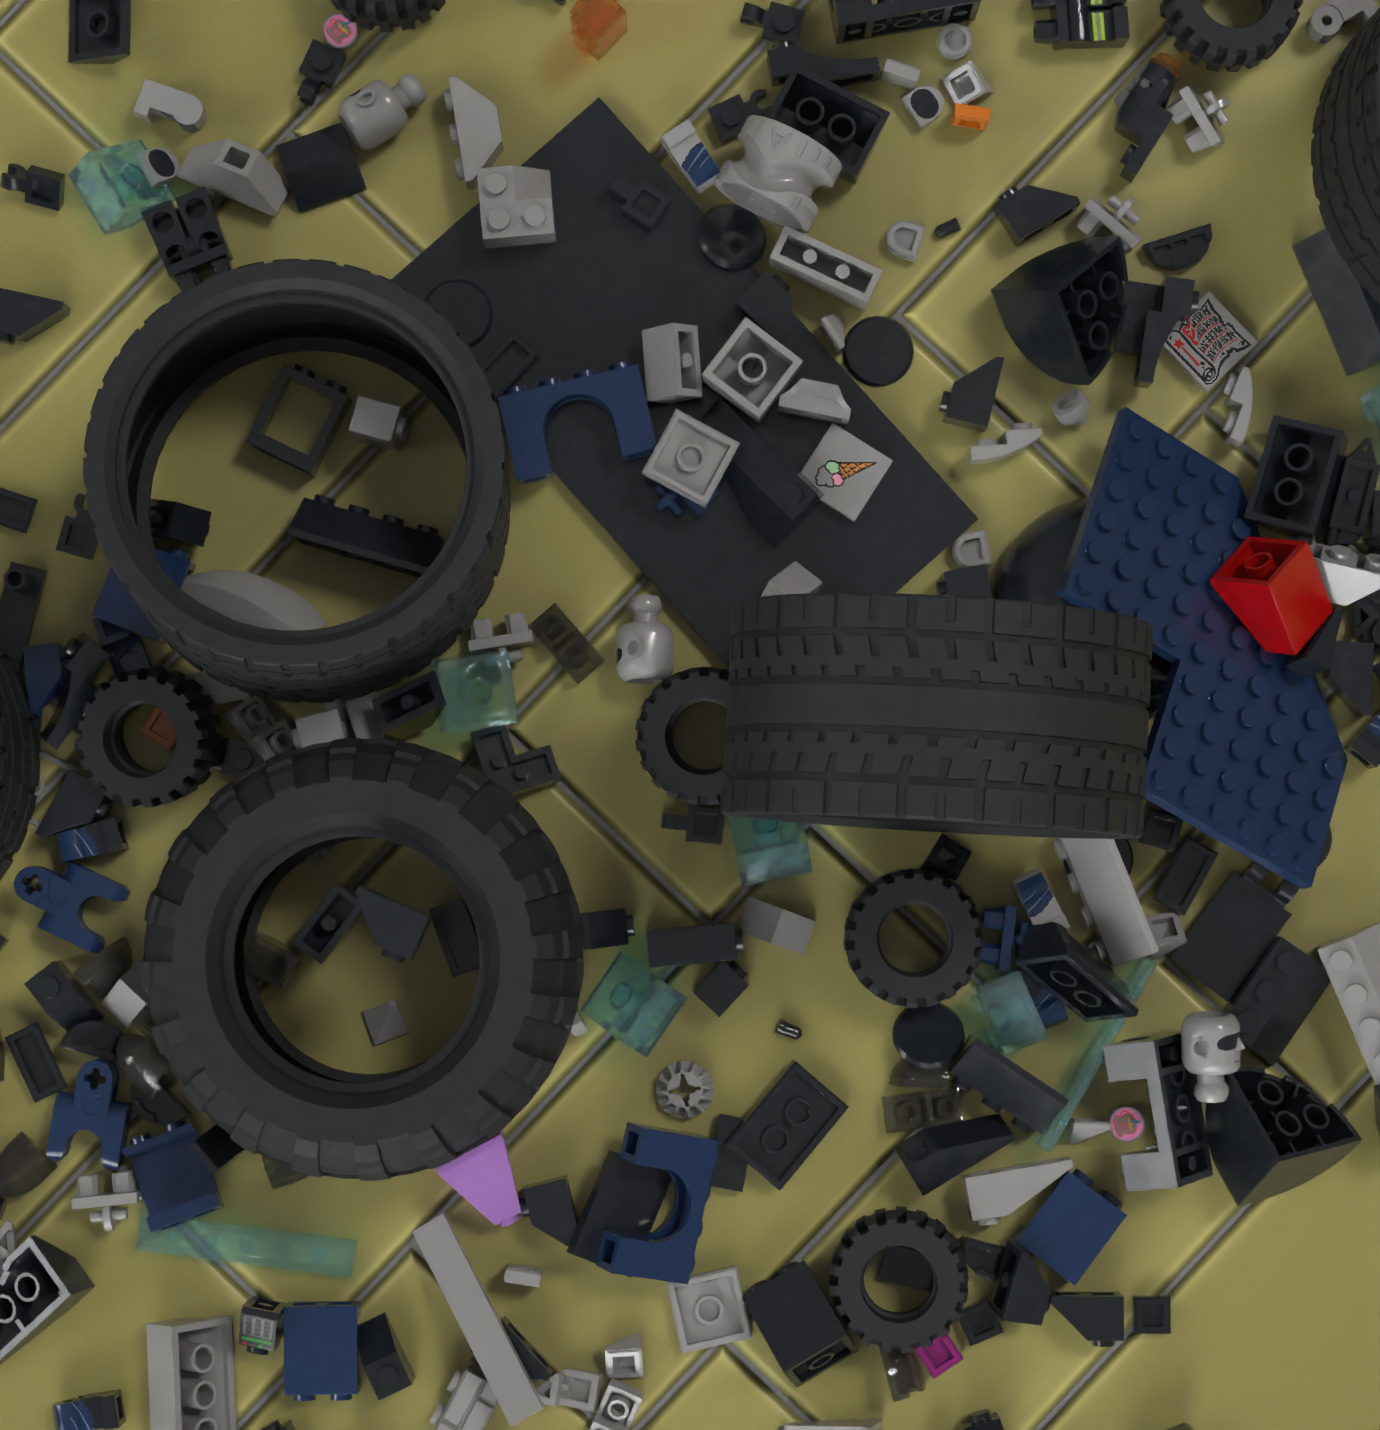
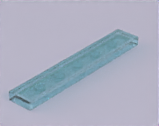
M1147 956L1137 959L1125 981L1135 1003L1157 966V962ZM1128 1017L1102 1021L1061 1094L1069 1099V1102L1041 1134L1039 1133L1034 1142L1039 1147L1048 1152L1054 1149L1103 1062V1046L1115 1041Z
M144 1212L140 1214L136 1250L349 1278L353 1274L357 1240L198 1219H192L164 1231L153 1233L150 1232L146 1220L149 1214Z

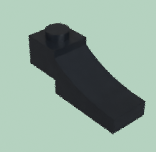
M792 41L776 43L772 46L773 49L767 50L766 61L772 87L784 85L794 64L840 87L878 80L881 71L878 57L866 59L824 57L803 50L802 43L793 45Z
M1166 276L1161 282L1157 311L1147 310L1142 316L1133 387L1148 388L1153 383L1157 361L1169 333L1178 321L1185 322L1190 317L1191 312L1196 313L1199 291H1194L1195 280Z
M83 632L78 638L72 637L61 652L64 656L61 662L66 667L62 693L52 717L40 734L44 741L56 750L75 727L77 719L84 715L85 711L82 710V706L85 700L95 696L93 690L96 686L91 681L111 656L106 649Z

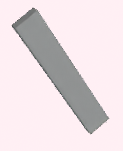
M441 1214L412 1231L509 1425L514 1427L543 1410L545 1407L447 1215Z

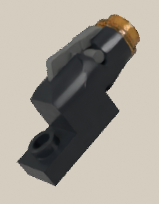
M1161 52L1155 58H1151L1114 99L1118 108L1114 130L1137 145L1136 147L1130 144L1120 160V163L1125 165L1119 176L1131 183L1174 116L1165 108L1174 85L1181 77L1179 72L1182 69V65L1170 55Z

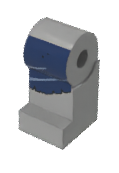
M1329 0L1318 7L1309 18L1307 23L1308 36L1315 42L1326 43L1335 37L1340 28L1355 19H1358L1361 26H1364L1379 8L1374 0Z
M145 78L133 110L139 120L152 124L155 115L177 122L182 129L189 132L199 131L204 127L207 122V112L197 97Z
M689 119L662 136V146L683 177L688 180L698 194L714 185V180L718 173H720V170L697 136L696 130Z
M1039 868L1012 880L1014 890L1030 926L1056 922L1066 929L1070 928L1065 914L1062 913L1054 894L1051 893Z

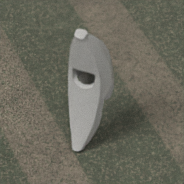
M221 569L196 573L185 578L181 590L200 604L220 615L241 623L276 630H312L327 626L319 612L301 596L275 581L249 572ZM337 698L334 699L335 702L320 704L328 711L334 709L342 711L347 700Z

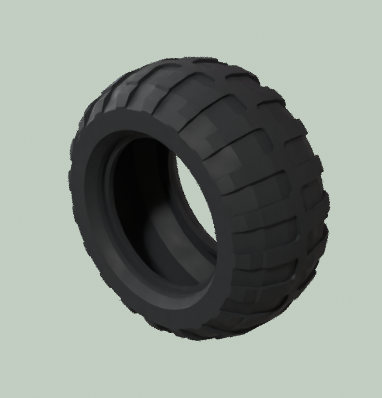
M342 738L313 744L296 750H288L267 759L265 763L251 769L239 779L230 781L219 789L209 799L210 803L196 816L186 830L181 831L173 842L167 854L169 856L168 861L161 872L155 890L151 891L144 920L147 921L144 938V956L140 960V978L142 989H145L147 994L148 1008L153 1021L151 1031L161 1055H165L175 1075L184 1087L182 1091L189 1101L200 1112H205L218 1126L231 1135V1140L242 1148L254 1154L264 1155L275 1162L290 1166L293 1171L316 1177L330 1176L342 1179H360L361 1181H378L416 1173L425 1169H433L445 1165L460 1155L478 1147L484 1141L504 1129L532 1100L551 1074L568 1041L577 1013L584 976L583 937L579 906L568 874L553 843L533 816L510 792L481 771L450 755L414 743L386 739ZM363 838H381L396 842L420 853L437 865L450 878L464 898L475 924L479 944L478 982L473 1001L459 1029L438 1053L426 1061L407 1069L383 1074H359L338 1070L314 1060L296 1048L281 1033L268 1014L258 990L254 969V945L259 920L266 903L282 879L295 866L319 850L348 840Z

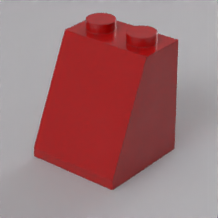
M1248 536L1210 579L1213 588L1266 652L1296 655L1333 612L1307 541Z

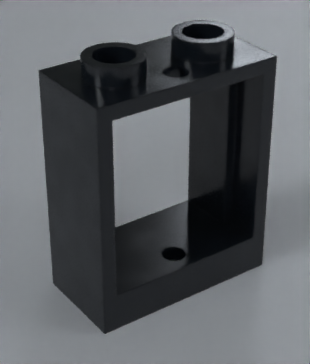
M296 364L294 369L284 365L246 442L251 447L315 477L352 400L345 394L347 388L329 379L326 384L313 379L315 375L313 371L299 364ZM291 380L336 401L309 456L265 435Z
M733 922L646 931L650 968L737 960V952L744 951L742 929H734Z

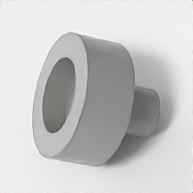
M1079 389L1064 392L1053 403L1052 412L1063 425L1074 423L1075 426L1080 427L1088 420L1086 414L1090 409V402Z

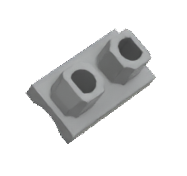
M1186 86L1180 90L1181 96L1166 109L1174 114L1172 119L1177 125L1191 116H1194L1199 127L1183 136L1191 151L1196 153L1210 146L1217 148L1224 144L1225 141L1211 120V117L1214 116L1220 126L1230 121L1224 112V109L1231 104L1229 98L1224 97L1217 100L1212 90L1203 95L1208 105L1205 109L1193 88Z
M1115 195L1109 199L1107 204L1117 211L1116 214H1113L1095 197L1091 198L1084 206L1087 210L1080 218L1077 227L1089 237H1092L1104 224L1114 232L1111 236H1120L1124 252L1130 247L1133 249L1142 240V237L1121 220L1124 217L1134 226L1141 218L1131 210V207L1137 201L1132 196L1125 203Z
M523 612L505 615L507 634L498 636L493 635L490 618L474 620L471 623L472 640L468 641L471 654L499 650L498 654L486 655L487 666L501 664L503 674L510 673L509 663L521 661L523 658L521 650L507 652V648L535 644L534 633L532 630H529Z
M133 1170L111 1173L113 1191L101 1193L100 1174L79 1176L77 1179V1196L71 1198L72 1210L102 1207V1211L90 1212L91 1222L103 1221L105 1231H114L116 1220L128 1219V1209H115V1205L138 1203L139 1200H143L140 1189H137Z

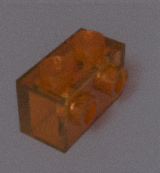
M579 0L570 12L572 14L570 17L571 34L575 39L572 43L587 58L592 55L599 61L627 32L626 10L615 0Z

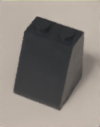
M805 1260L800 1263L795 1261L785 1265L780 1269V1275L768 1282L762 1280L755 1283L748 1289V1294L742 1297L783 1373L796 1388L859 1351Z

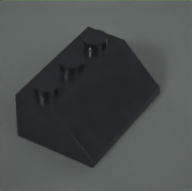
M794 64L767 118L786 124L827 148L842 164L843 168L838 177L855 185L874 150L890 112Z
M1273 415L1244 519L1283 535L1295 538L1300 536L1308 537L1318 543L1348 443L1345 432Z
M1056 922L1029 926L1015 963L1084 1022L1137 1016L1139 1009L1126 983L1114 974L1110 966L1102 963L1091 954L1087 946L1079 943L1069 935L1064 926Z
M1276 936L1221 1012L1231 1013L1238 1019L1241 1041L1244 1046L1273 1066L1331 981L1327 971L1312 957L1283 937Z
M973 1035L969 1036L961 1052L947 1069V1071L954 1075L951 1079L952 1083L967 1093L974 1088L983 1094L984 1097L980 1102L998 1114L1002 1108L1014 1115L1011 1123L1028 1134L1032 1128L1041 1134L1069 1102V1099Z

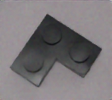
M505 722L470 733L482 773L513 796L561 781V775L550 745L516 755Z

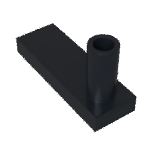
M11 562L9 570L4 575L5 586L0 600V644L8 654L6 660L13 663L20 674L24 662L23 647H28L48 572Z

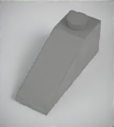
M1065 1156L962 1174L969 1218L972 1221H979L980 1226L1000 1223L1001 1216L1010 1215L1073 1168V1159Z

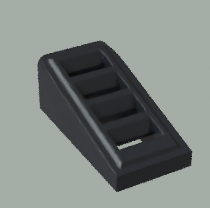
M1340 606L1334 607L1333 612L1296 655L1288 657L1285 667L1303 679L1328 670L1344 609Z

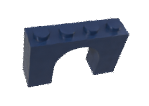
M629 361L618 362L610 365L609 371L595 374L594 369L584 370L575 373V379L560 382V378H550L540 381V387L525 390V386H516L504 390L505 395L497 397L518 485L553 478L545 442V427L553 411L563 403L571 400L585 399L601 405L610 414L616 428L623 461L653 453L657 443L638 364L630 366Z
M627 1122L619 1158L637 1165L666 1170L674 1184V1205L667 1220L659 1228L648 1234L638 1235L603 1230L596 1266L613 1274L688 1284L690 1273H692L695 1266L694 1254L697 1240L703 1229L702 1217L704 1208L711 1192L710 1180L712 1171L718 1160V1140L701 1134Z

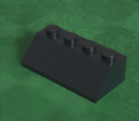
M1325 228L1293 245L1292 248L1347 376H1350L1380 363V304L1348 269L1349 265L1338 254L1330 239L1331 236Z
M315 494L314 500L303 498L287 533L297 543L418 578L429 568L445 543L443 537L437 536L438 529L418 524L417 530L403 526V519L384 514L382 519L369 516V509L349 504L348 510L334 506L336 500Z

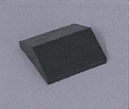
M69 0V63L113 64L130 56L131 0Z
M341 122L276 145L286 178L300 213L367 189L347 132Z

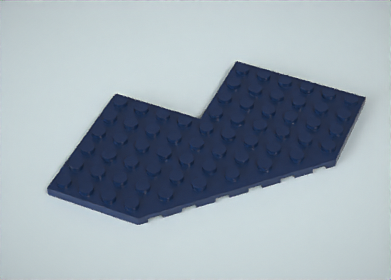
M1125 407L1117 412L1056 594L1077 607L1122 614L1148 622L1153 627L1152 652L1172 663L1148 737L1147 752L1143 753V756L1147 758L1145 798L1299 888H1310L1313 885L1348 759L1315 675L1303 679L1285 667L1290 655L1266 652L1211 585V577L1248 536L1261 537L1256 523L1244 519L1248 502L1238 477Z

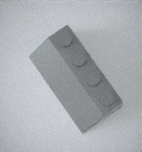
M1057 838L1052 841L1059 860L1066 859L1071 873L1066 874V878L1074 895L1080 894L1084 907L1079 908L1086 927L1090 928L1093 926L1098 939L1093 942L1100 961L1106 960L1109 966H1116L1158 952V946L1114 839Z
M1380 921L1322 943L1318 948V953L1375 1085L1380 1083Z
M232 1316L176 1318L146 1323L150 1430H236Z

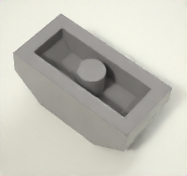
M802 378L790 390L780 395L777 411L847 425L851 408L845 402L838 385Z

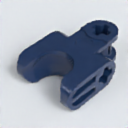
M74 861L68 862L62 875L46 867L32 866L22 869L14 881V888L18 897L45 910L38 923L39 928L91 953H102L105 947V940L100 934L88 928L84 922V906L91 898L96 896L119 902L127 900L131 893L127 886ZM39 877L38 883L43 885L42 890L31 892L33 886L29 883V879Z
M97 1058L85 1063L79 1069L75 1093L58 1092L54 1103L46 1156L50 1161L58 1162L68 1155L73 1136L78 1130H89L97 1134L101 1141L102 1165L107 1170L118 1171L123 1164L125 1156L122 1149L126 1148L132 1103L116 1100L120 1071L113 1061ZM100 1069V1075L106 1077V1081L97 1085V1079L92 1078V1073Z

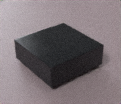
M1148 808L1144 820L1143 836L1139 838L1138 842L1175 852L1184 820L1173 814Z
M1132 1295L1133 1333L1171 1334L1170 1296Z
M989 1297L962 1308L959 1322L970 1346L1003 1333L996 1313L988 1306L990 1302Z

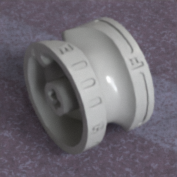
M748 116L737 137L744 145V156L740 161L727 160L723 163L720 173H718L714 180L715 186L731 201L763 220L781 228H784L786 225L803 234L808 233L813 225L812 223L819 214L817 206L811 200L812 194L817 188L828 189L833 187L843 168L841 162L820 143L786 124L763 116Z

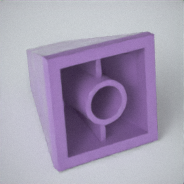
M503 1129L478 1147L460 1155L445 1165L435 1168L439 1176L495 1226L501 1224L502 1227H505L520 1218L521 1208Z

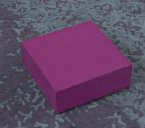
M948 1334L944 1338L937 1337L933 1340V1345L925 1349L922 1346L914 1347V1350L933 1379L964 1359Z

